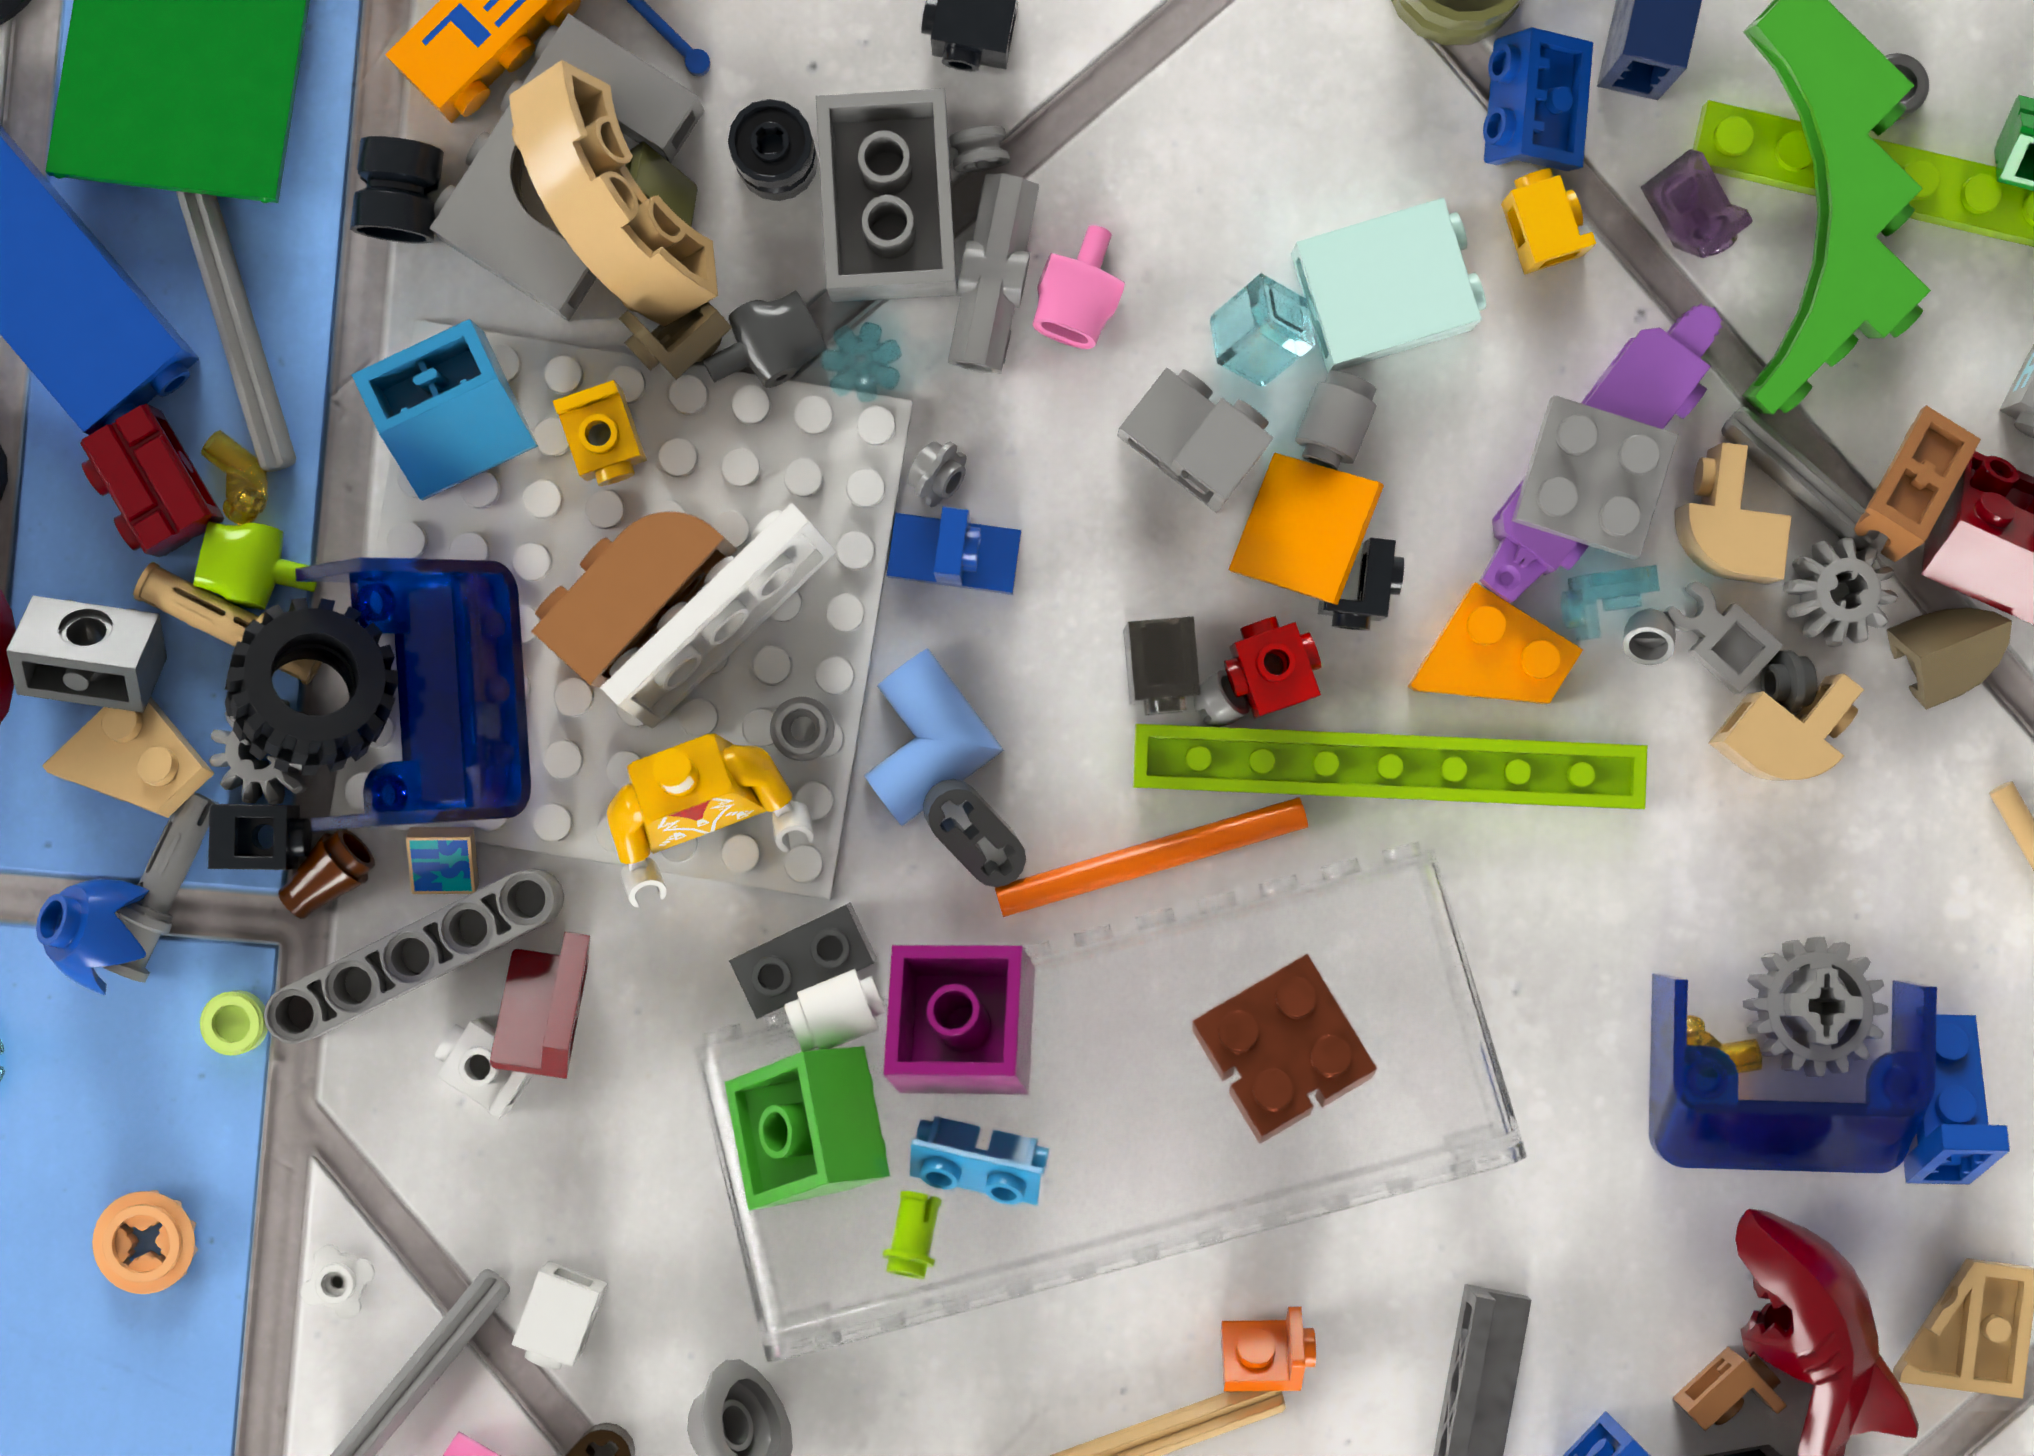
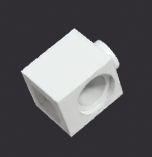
M548 1261L537 1273L511 1345L526 1350L524 1357L536 1365L555 1370L561 1369L562 1364L573 1367L584 1351L608 1283Z

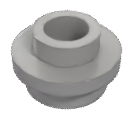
M795 697L785 701L776 709L770 723V735L775 747L784 756L798 761H808L821 756L831 745L835 732L834 720L830 711L821 702L809 697ZM799 717H808L814 723L815 732L809 740L798 741L791 733L792 723Z

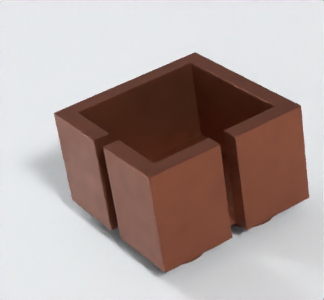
M1308 953L1192 1020V1032L1221 1081L1223 1082L1233 1076L1234 1069L1240 1075V1079L1230 1084L1229 1094L1259 1144L1309 1116L1314 1107L1308 1097L1310 1093L1317 1090L1315 1097L1320 1106L1324 1107L1372 1079L1378 1069Z

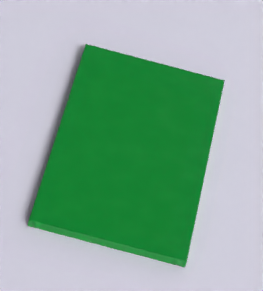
M74 0L45 172L49 176H54L58 179L71 178L256 200L262 203H278L310 0Z

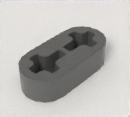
M956 779L944 780L930 789L925 796L923 804L924 817L932 832L942 844L984 885L1000 887L1015 881L1023 872L1026 855L1025 849L1009 825L973 787L964 781ZM950 800L958 806L965 802L962 807L972 824L964 830L955 819L949 817L944 820L945 814L941 808L944 803ZM985 837L995 848L1001 849L1004 847L1003 851L1007 857L1006 861L999 866L992 860L986 862L987 859L977 842Z

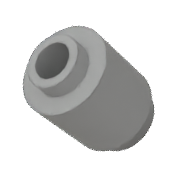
M1330 370L1325 382L1317 383L1295 437V441L1305 448L1302 457L1313 464L1338 470L1340 462L1354 463L1377 407L1372 401L1376 392L1375 386L1352 374Z

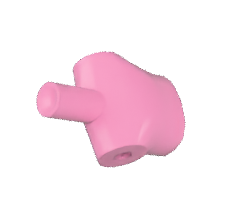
M1089 226L1077 260L1053 253L1049 255L1037 286L1039 300L1033 320V327L1039 333L1075 348L1090 349L1096 345L1103 327L1113 316L1119 304L1125 282L1100 269L1112 236L1110 231L1100 226Z

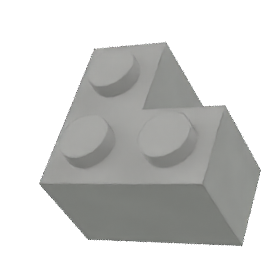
M1166 367L1120 426L1117 436L1217 513L1274 437L1264 430L1269 422L1256 409L1239 399L1233 406L1223 398L1215 405L1208 400L1213 391L1202 380L1184 369L1177 376Z

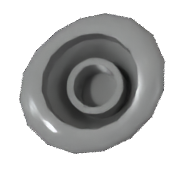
M741 1359L725 1360L711 1372L704 1392L693 1401L688 1415L687 1431L690 1443L698 1456H791L793 1448L791 1425L781 1400L765 1377L756 1368Z

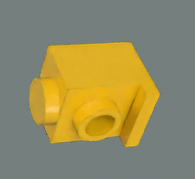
M1546 168L1526 174L1514 181L1516 189L1510 191L1501 205L1524 275L1582 257L1596 245L1593 232L1580 235L1578 227L1583 225L1581 205L1576 193L1572 189L1565 190L1561 175L1553 177L1551 168Z
M615 380L553 400L579 476L584 480L596 479L598 486L614 484L634 476L633 466L647 461L623 389ZM597 424H606L611 431L608 442L601 446L592 445L589 441L591 428Z

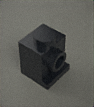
M210 804L208 869H298L299 857H307L310 853L312 843L311 823L308 818H300V805ZM267 824L274 828L273 846L269 849L264 848L258 840L260 829Z

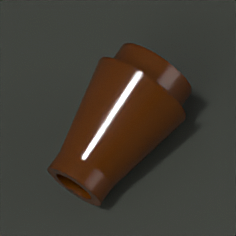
M340 828L333 835L325 833L289 882L278 891L279 898L293 915L300 919H305L314 910L367 882L368 872L375 866L374 857L364 842L345 828Z

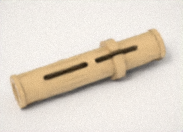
M151 562L142 572L133 592L134 599L140 602L143 601L233 647L236 646L237 641L242 642L245 628L254 619L261 624L265 614L264 612L257 616L215 595L211 591L194 587L193 583L159 567L160 565ZM310 659L296 660L283 665L279 670L308 685L315 677L322 662Z

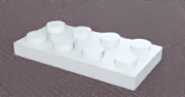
M792 503L783 512L780 510L774 511L761 520L752 533L753 540L735 558L728 556L719 561L706 575L704 580L706 586L688 603L680 602L670 608L657 624L658 632L640 649L635 647L628 650L615 661L609 671L611 677L600 688L618 707L653 729L836 553L812 523Z

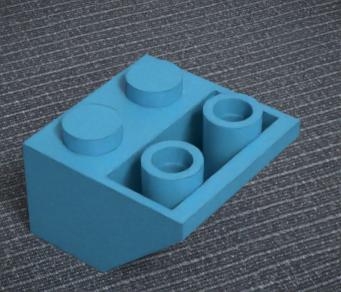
M471 319L351 374L379 435L422 501L538 447L485 332Z

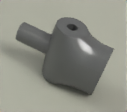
M794 291L781 299L769 302L754 300L736 308L729 315L728 320L732 326L737 343L709 356L703 362L714 383L750 366L764 387L771 388L791 379L802 365L827 350L802 298L797 291Z

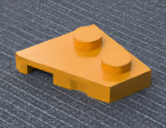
M1474 582L1468 588L1407 687L1415 692L1463 695L1465 697L1550 704L1583 649Z

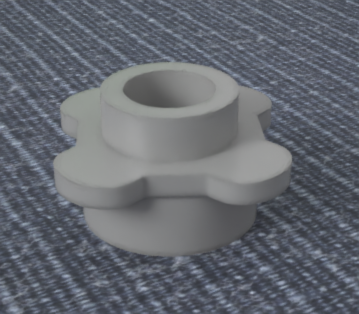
M938 442L929 443L917 455L908 474V483L916 489V495L921 498L926 497L925 503L932 508L937 506L942 499L950 498L958 490L965 477L966 470L964 466L967 457L962 452L956 453L957 445L952 442H948L944 446Z

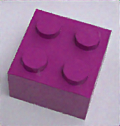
M892 945L883 1075L899 1093L1029 1095L1035 966L1022 945Z

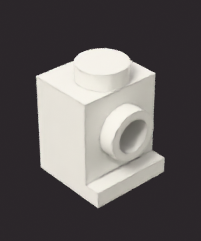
M480 1018L471 1021L466 1029L456 1024L448 1032L435 1053V1057L444 1062L436 1077L488 1110L489 1114L499 1119L511 1111L534 1074L495 1069L490 1065V1072L487 1077L479 1078L470 1071V1060L474 1055L479 1054L486 1057L490 1063L496 1028Z

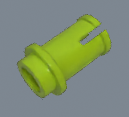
M900 1191V1204L891 1248L883 1249L882 1254L883 1258L888 1259L886 1272L908 1278L925 1279L927 1267H934L935 1259L929 1256L942 1199L936 1196H930V1199H928L929 1194Z

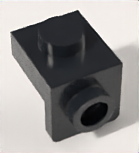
M1370 537L1363 543L1357 601L1340 599L1338 605L1322 600L1319 601L1318 614L1333 616L1332 627L1369 631L1371 620L1381 621L1388 617L1390 594L1400 595L1404 576V557L1394 556L1396 540Z

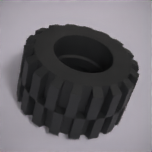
M300 598L291 601L288 612L284 613L279 604L265 610L261 624L254 619L245 628L242 642L237 641L231 657L225 690H227L225 707L227 717L234 716L235 718L232 730L239 741L246 738L252 741L250 753L261 761L268 753L276 758L273 768L286 773L290 763L302 765L301 775H316L320 765L327 764L329 772L332 773L343 769L347 759L350 757L355 761L359 760L367 753L371 742L376 743L396 699L393 696L398 686V671L391 670L395 656L390 644L382 647L379 646L378 643L382 631L374 622L366 628L358 624L361 612L351 606L348 607L344 615L333 611L335 600L321 598L318 608H308L307 599ZM302 659L320 661L332 667L343 678L349 691V701L341 709L327 715L312 716L302 714L291 709L279 698L273 687L272 676L276 670L292 661Z

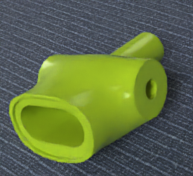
M208 521L193 586L219 594L233 604L265 610L275 584L315 592L320 568L281 559L284 532L280 529L259 523L224 525Z

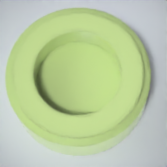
M242 990L229 991L213 997L204 1007L200 1017V1031L204 1041L211 1049L223 1055H240L255 1049L261 1044L268 1032L264 1020L265 1005L254 994Z

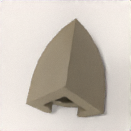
M1975 608L1943 609L1918 616L1888 628L1886 631L1894 659L1906 655L1910 667L1916 676L1917 683L1910 685L1909 690L1927 710L1963 695L1981 684L1999 665L2010 643L2012 620L1993 611Z

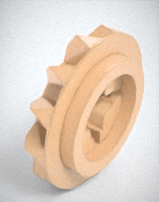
M158 1190L131 1192L113 1201L100 1215L92 1240L95 1261L102 1274L112 1284L122 1290L135 1294H151L162 1291L187 1274L192 1258L198 1251L195 1245L194 1234L196 1222L189 1219L182 1208L181 1201L162 1195ZM161 1223L162 1226L158 1230L160 1234L155 1240V1243L161 1249V1255L149 1251L131 1261L130 1258L136 1252L134 1248L139 1242L137 1236L133 1234L134 1229L132 1228L136 1227L138 1230L144 1231Z

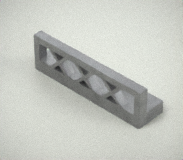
M1468 1284L1464 1285L1433 1456H1503L1532 1301L1528 1296Z

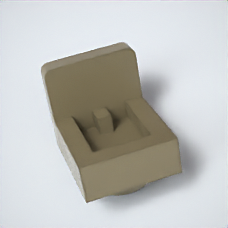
M709 302L667 326L659 325L652 333L629 310L619 317V320L633 334L624 342L625 345L650 371L660 363L676 380L695 362H701L711 356L720 346L722 337L732 329V326Z

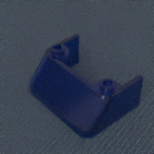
M359 557L295 568L296 582L350 583L351 607L361 612L358 623L363 628H366L374 622L382 631V634L395 635L396 666L398 671L403 761L381 763L369 772L363 788L364 814L311 818L312 831L503 819L519 815L525 809L530 799L531 776L519 593L516 580L511 571L502 563L489 560Z
M1652 973L1649 1140L1655 1153L1664 1161L1681 1168L1886 1173L1897 1168L1904 1161L1935 1091L1937 987L1910 981H1892L1891 1051L1879 1056L1870 1066L1866 1076L1865 1103L1738 1100V1072L1733 1060L1725 1052L1712 1046L1687 1045L1688 980L1667 974Z

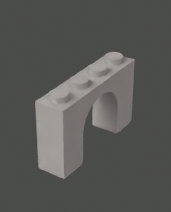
M568 13L560 27L553 25L542 36L535 51V58L538 61L525 81L519 78L507 90L500 106V110L504 114L491 134L483 132L471 146L466 157V164L469 165V168L456 187L449 185L440 194L434 204L436 219L429 228L441 241L567 321L571 319L597 277L575 254L565 238L535 220L525 206L521 189L524 160L521 151L516 146L512 137L514 125L509 95L563 60L609 84L621 132L638 143L644 141L670 163L704 113V108L698 95Z

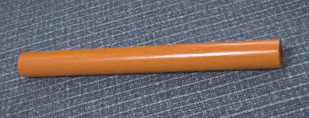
M1300 797L1022 878L1008 885L995 887L1002 915L1006 917L1308 828V821Z

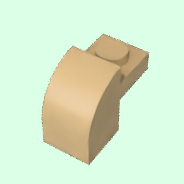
M1722 442L1707 450L1706 458L1700 457L1698 460L1693 488L1695 495L1702 496L1701 504L1688 503L1675 509V528L1679 542L1688 557L1697 566L1714 576L1760 584H1770L1784 580L1792 516L1741 509L1748 445Z
M1844 673L1826 676L1817 687L1813 703L1810 706L1801 707L1795 716L1764 691L1749 693L1713 736L1709 744L1743 771L1758 778L1779 781L1802 780L1818 776L1833 768L1844 757L1842 753L1825 741V738L1828 735L1836 738L1850 725L1858 713V708L1853 703L1864 689Z

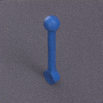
M626 0L685 58V66L690 74L699 77L709 71L711 63L705 51L692 49L644 0Z

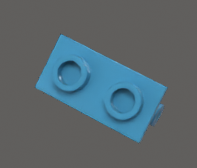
M936 1115L933 1121L920 1120L916 1139L912 1138L910 1176L920 1178L926 1184L938 1189L949 1190L959 1187L985 1193L989 1198L1003 1204L1024 1202L1038 1206L1042 1174L1045 1173L1050 1148L1038 1146L1037 1138H1029L993 1129L987 1151L976 1148L980 1126Z

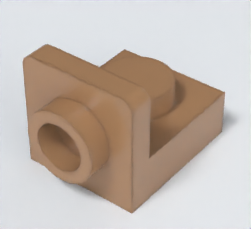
M1730 1347L1725 1348L1672 1398L1704 1431L1713 1424L1722 1425L1732 1419L1744 1404L1743 1396L1749 1390L1777 1415L1787 1407L1784 1401L1773 1391L1781 1383L1773 1371L1756 1354L1745 1360Z

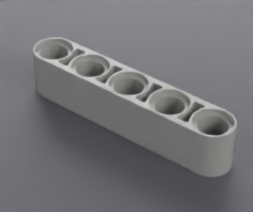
M531 869L512 873L279 989L269 998L265 1005L264 1020L266 1028L274 1038L283 1043L297 1044L320 1037L549 923L558 916L563 907L564 893L562 886L555 876L544 870ZM527 880L539 884L545 894V905L542 911L535 917L523 913L516 902L517 890ZM469 909L481 913L486 919L488 926L484 940L478 945L465 941L460 934V919ZM411 938L422 941L429 951V963L421 973L411 971L403 962V947ZM353 967H359L364 970L371 980V992L364 1001H357L352 998L346 990V976ZM295 996H301L308 1000L314 1012L313 1021L306 1030L296 1027L289 1018V1004Z

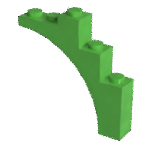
M1773 0L1743 31L1775 70L1799 115L1813 162L1817 203L1813 261L1798 311L1774 357L1742 395L1748 403L1762 414H1774L1778 409L1783 413H1787L1797 406L1811 391L1813 386L1807 380L1824 362L1830 367L1834 366L1854 348L1859 340L1853 334L1857 329L1867 338H1885L1889 333L1894 338L1901 335L1920 317L1923 309L1918 303L1931 291L1876 237L1880 232L1885 237L1890 236L1911 217L1915 209L1909 202L1923 188L1868 135L1871 130L1877 136L1881 135L1899 119L1907 109L1900 100L1915 85L1828 0Z

